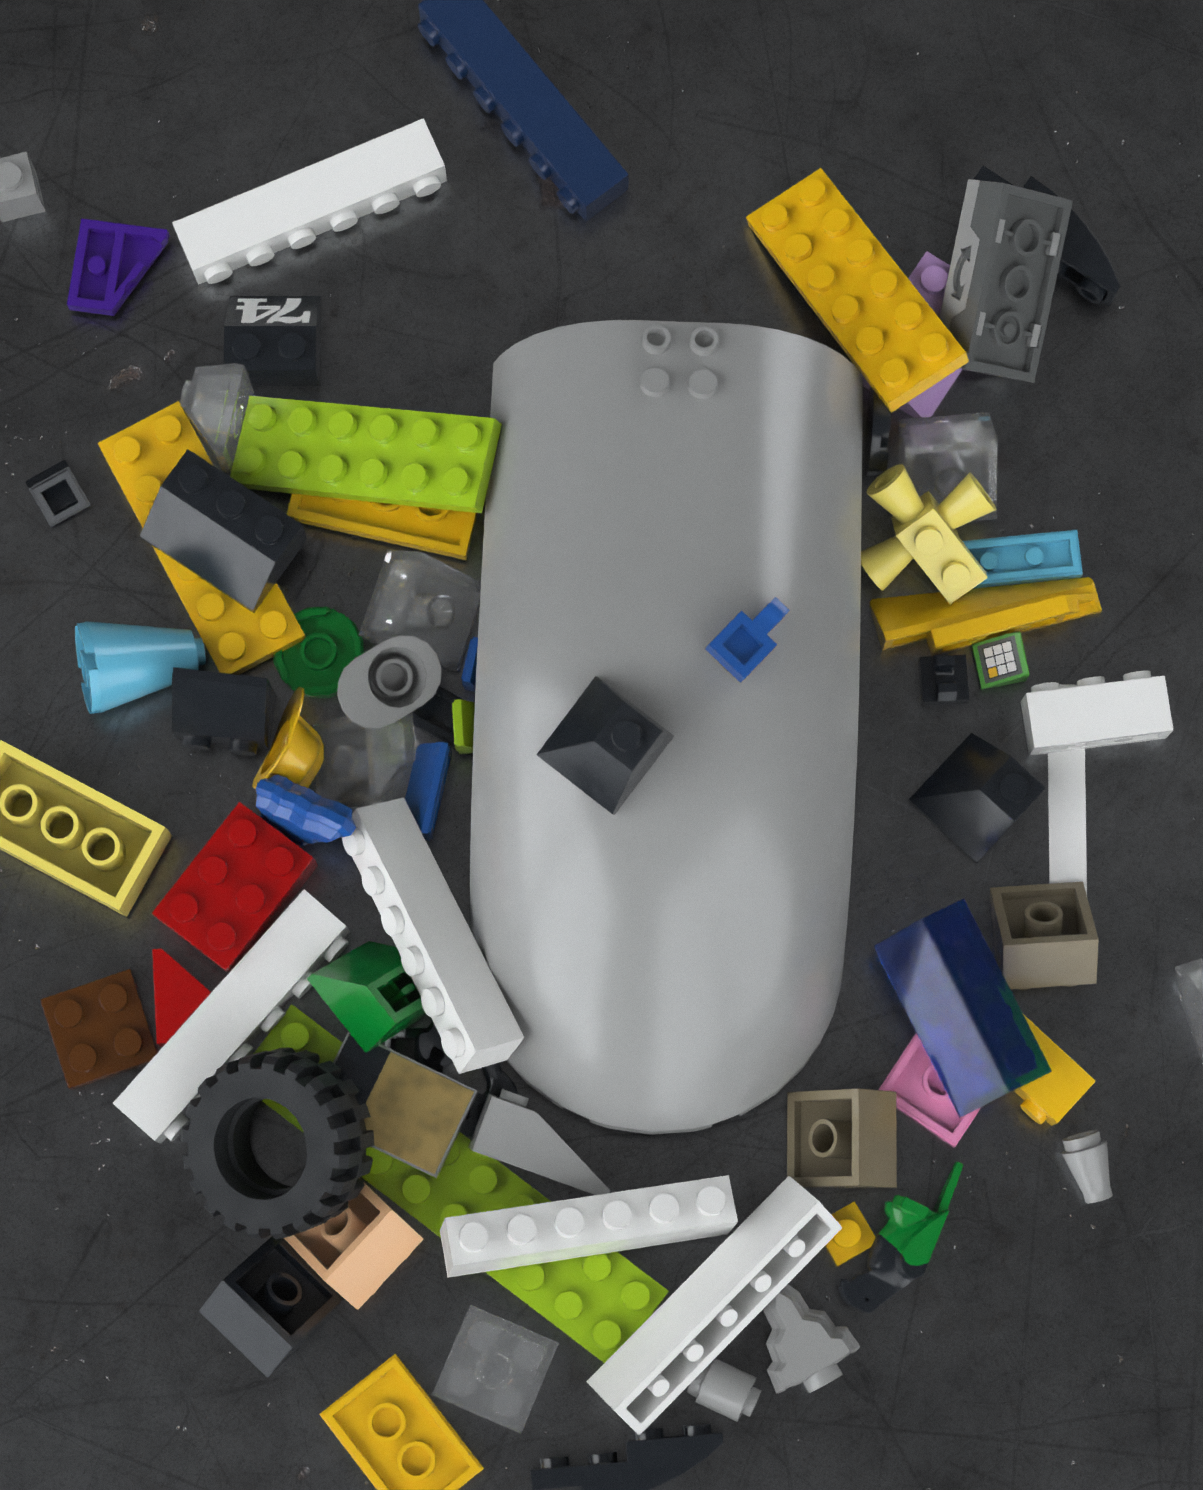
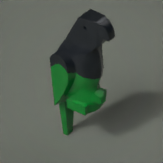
M960 1162L954 1163L932 1211L928 1207L900 1195H894L892 1201L885 1202L884 1211L888 1217V1223L878 1233L872 1244L866 1270L861 1274L855 1275L849 1282L847 1279H841L840 1296L847 1305L863 1313H871L906 1285L924 1275L949 1213L948 1207L964 1164Z

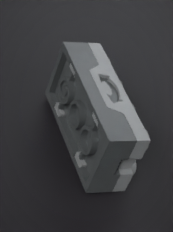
M968 179L939 317L967 353L969 362L960 369L1031 383L1035 382L1073 200L1006 183Z

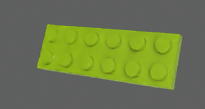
M249 395L230 477L246 488L254 490L482 513L502 424L495 418Z

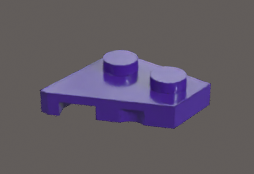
M81 218L67 299L69 310L115 316L169 242L170 235L168 230Z

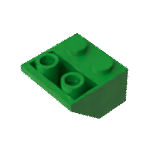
M368 941L312 973L307 978L365 1053L426 1015L422 1007L421 996L411 976L407 975L404 971L401 955L395 946Z

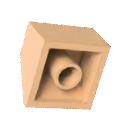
M365 1182L358 1197L349 1200L348 1208L340 1215L314 1228L284 1238L328 1285L357 1310L378 1290L383 1282L410 1256L411 1252L423 1240Z

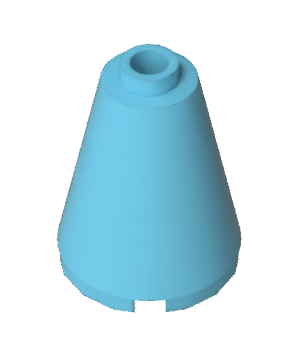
M89 621L76 623L77 626H75L78 668L82 670L84 683H81L89 714L105 712L171 686L173 667L199 670L198 666L206 664L203 640L201 637L194 638L190 629Z

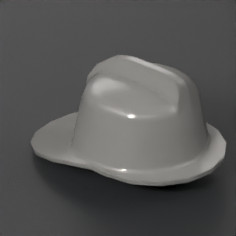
M399 635L381 642L356 657L343 669L338 680L337 697L342 711L352 722L364 728L379 729L395 723L423 706L435 695L441 682V665L437 653L427 642L415 636Z

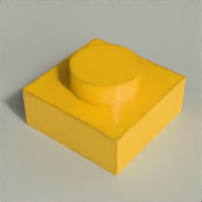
M855 1201L831 1214L842 1226V1229L825 1245L836 1267L871 1248L876 1238Z

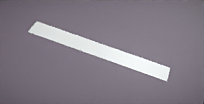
M1059 684V689L1077 687L1074 684ZM1085 749L1048 753L1049 884L1083 881L1087 894Z

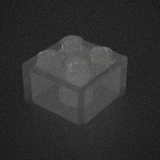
M470 1304L432 1395L521 1434L560 1343Z

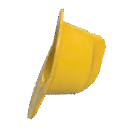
M298 687L283 712L270 751L254 778L252 787L255 789L261 779H269L276 774L288 778L295 784L309 788L321 768L324 759V745L321 737L300 716L304 700V688Z

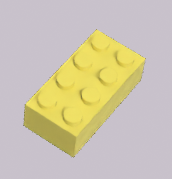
M0 740V850L127 917L169 843L172 834L163 825Z

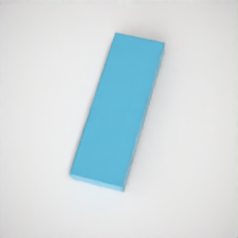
M1077 530L962 541L986 571L988 577L974 588L1081 578L1083 575Z

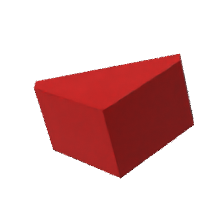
M161 948L152 949L156 1040L157 1044L163 1047L212 992Z

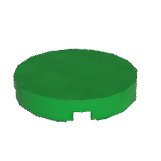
M326 606L307 607L294 613L306 638L285 651L280 650L273 655V663L281 680L294 692L298 687H302L306 697L312 699L331 698L337 695L338 680L343 669L353 659L365 653L364 641L356 624L344 614Z

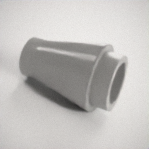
M1099 1130L1083 1131L1062 1139L1065 1150L1061 1154L1083 1193L1085 1203H1096L1111 1198L1113 1193L1110 1186L1107 1140L1101 1139Z

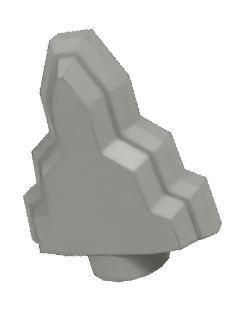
M789 1284L763 1309L772 1328L766 1342L772 1359L767 1373L776 1394L802 1382L808 1393L823 1387L843 1375L837 1363L860 1348V1345L847 1326L836 1327L825 1311L809 1309L800 1292Z

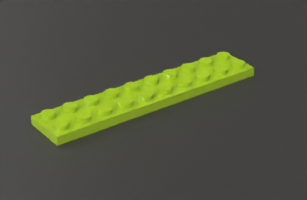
M291 1004L284 1017L270 1031L253 1054L278 1048H293L296 1053L307 1050L319 1055L320 1064L327 1061L333 1062L342 1042ZM270 1099L262 1100V1102L303 1132L296 1117L286 1107ZM459 1132L437 1178L373 1147L366 1149V1155L373 1158L370 1173L360 1176L440 1238V1229L444 1219L447 1217L551 1202L496 1159L472 1151L469 1148L471 1140L461 1132ZM618 1252L486 1272L603 1363L642 1326L669 1292Z

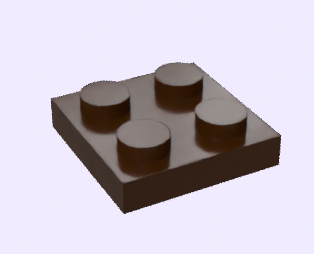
M131 969L40 999L64 1077L70 1090L146 1065L158 1053Z

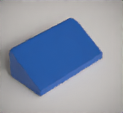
M445 742L418 745L405 796V801L424 839L428 841L433 839L452 757L451 747L449 743Z

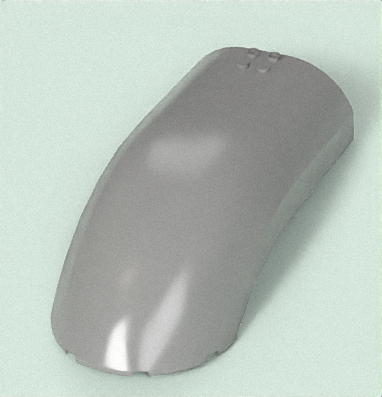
M605 320L582 322L534 334L511 346L493 363L490 418L498 420L502 427L485 502L473 736L469 928L524 1036L522 1042L506 1061L530 1087L562 1110L566 1108L573 1113L590 1119V1123L609 1129L649 1135L694 1132L711 1128L712 1124L738 1114L739 1117L776 1095L804 1068L820 1045L830 1024L841 988L851 881L858 745L863 376L848 359L828 346L807 337L778 329L744 324L678 321ZM777 597L790 610L767 634L777 646L740 683L705 648L741 610L753 620ZM595 676L599 677L674 735L615 815H612L536 755Z

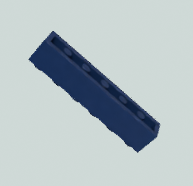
M424 0L418 4L420 15L418 28L430 45L435 46L439 44L448 55L445 57V60L452 72L460 80L466 77L476 88L473 94L481 107L487 113L495 111L503 121L501 128L504 134L516 147L520 144L524 146L531 155L529 162L535 172L543 180L549 177L559 189L557 191L559 200L571 214L578 211L587 222L628 190L629 174L484 0Z

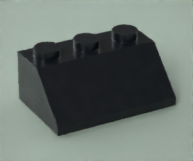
M187 449L160 486L140 534L143 540L252 613H255L307 540L301 523L189 449Z

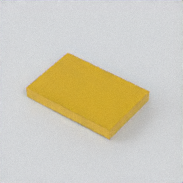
M396 1353L319 1414L377 1490H458L484 1469Z

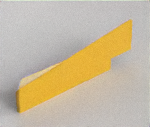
M1089 577L975 588L952 604L948 603L941 592L872 599L869 603L882 651L926 639L931 656L966 648L974 643L1017 631L1023 633L1102 612L1094 581Z

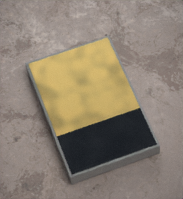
M348 1032L333 1063L341 1068L342 1072L339 1078L342 1081L351 1079L359 1089V1092L354 1095L358 1104H367L371 1117L365 1118L364 1121L366 1130L374 1131V1145L371 1147L437 1178L478 1091L381 1044L365 1053Z

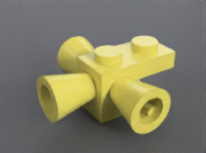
M903 464L887 469L870 484L866 492L867 495L893 515L891 519L896 534L894 537L861 551V565L878 588L884 591L913 559H915L949 604H952L988 578L986 571L959 538L956 529L997 510L988 493L972 473L969 472L940 504L929 491L919 497Z

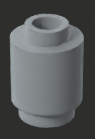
M715 1358L689 1384L687 1393L697 1398L696 1403L738 1422L741 1414L749 1417L752 1415L762 1390L754 1387L757 1377Z

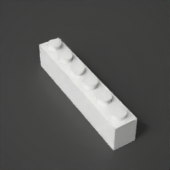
M423 118L174 221L172 224L198 285L206 281L209 284H214L227 279L232 275L233 270L247 264L250 266L262 265L270 261L274 257V253L290 246L292 249L305 247L314 242L317 235L331 229L335 232L346 230L358 222V218L372 212H375V214L387 213L395 209L400 204L399 201L416 194L417 197H424L436 192L442 183L447 182L445 165Z
M404 797L356 808L352 814V820L356 825V829L351 836L342 838L344 849L348 855L352 856L362 876L363 887L366 893L372 896L381 915L383 928L392 937L401 955L403 969L407 975L411 976L421 996L422 1007L434 1022L441 1037L445 1054L452 1059L459 1074L508 1060L522 1042L524 1036Z
M304 889L113 1104L154 1141L160 1144L166 1138L171 1142L174 1141L182 1133V1126L188 1125L191 1121L185 1112L190 1100L201 1097L198 1094V1087L208 1077L215 1076L216 1069L226 1063L252 1054L254 1048L250 1043L262 1030L266 1034L270 1033L286 1014L282 1008L291 997L295 995L300 999L312 987L307 978L315 972L325 959L331 963L345 950L349 944L345 939L350 932L347 926Z
M729 1175L447 1217L441 1226L440 1235L447 1277L449 1278L728 1235L738 1223Z
M788 1176L586 1382L640 1436L842 1229V1226L819 1200Z

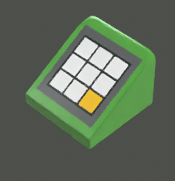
M1020 631L971 645L981 690L1025 682L1028 679L1029 668Z

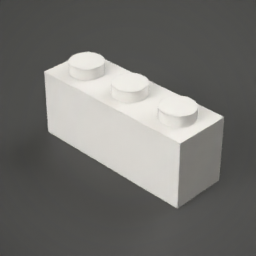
M1150 671L1127 673L1123 675V681L1105 683V677L1102 676L1084 678L1077 681V687L1059 689V683L1057 682L1037 684L1032 686V692L1026 693L1021 700L1029 756L1165 739L1173 731L1165 675L1151 677Z

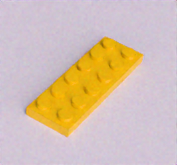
M819 168L746 216L751 230L891 413L969 362L966 351L822 168Z
M179 401L98 442L142 528L160 486L187 449L213 465ZM152 546L220 673L240 675L272 658L276 652L280 650L285 651L306 638L277 582L255 613H252Z

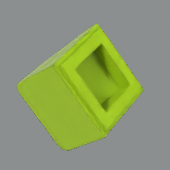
M462 699L454 700L452 712L456 752L458 751L459 754L473 753L475 702Z

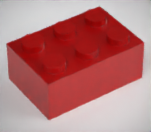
M239 801L157 905L152 914L229 974L277 920L316 870L318 864L310 854Z

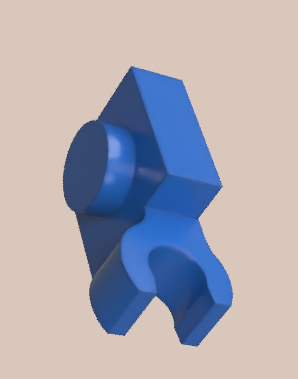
M777 597L753 620L741 610L708 644L705 650L741 683L777 646L767 634L790 610Z

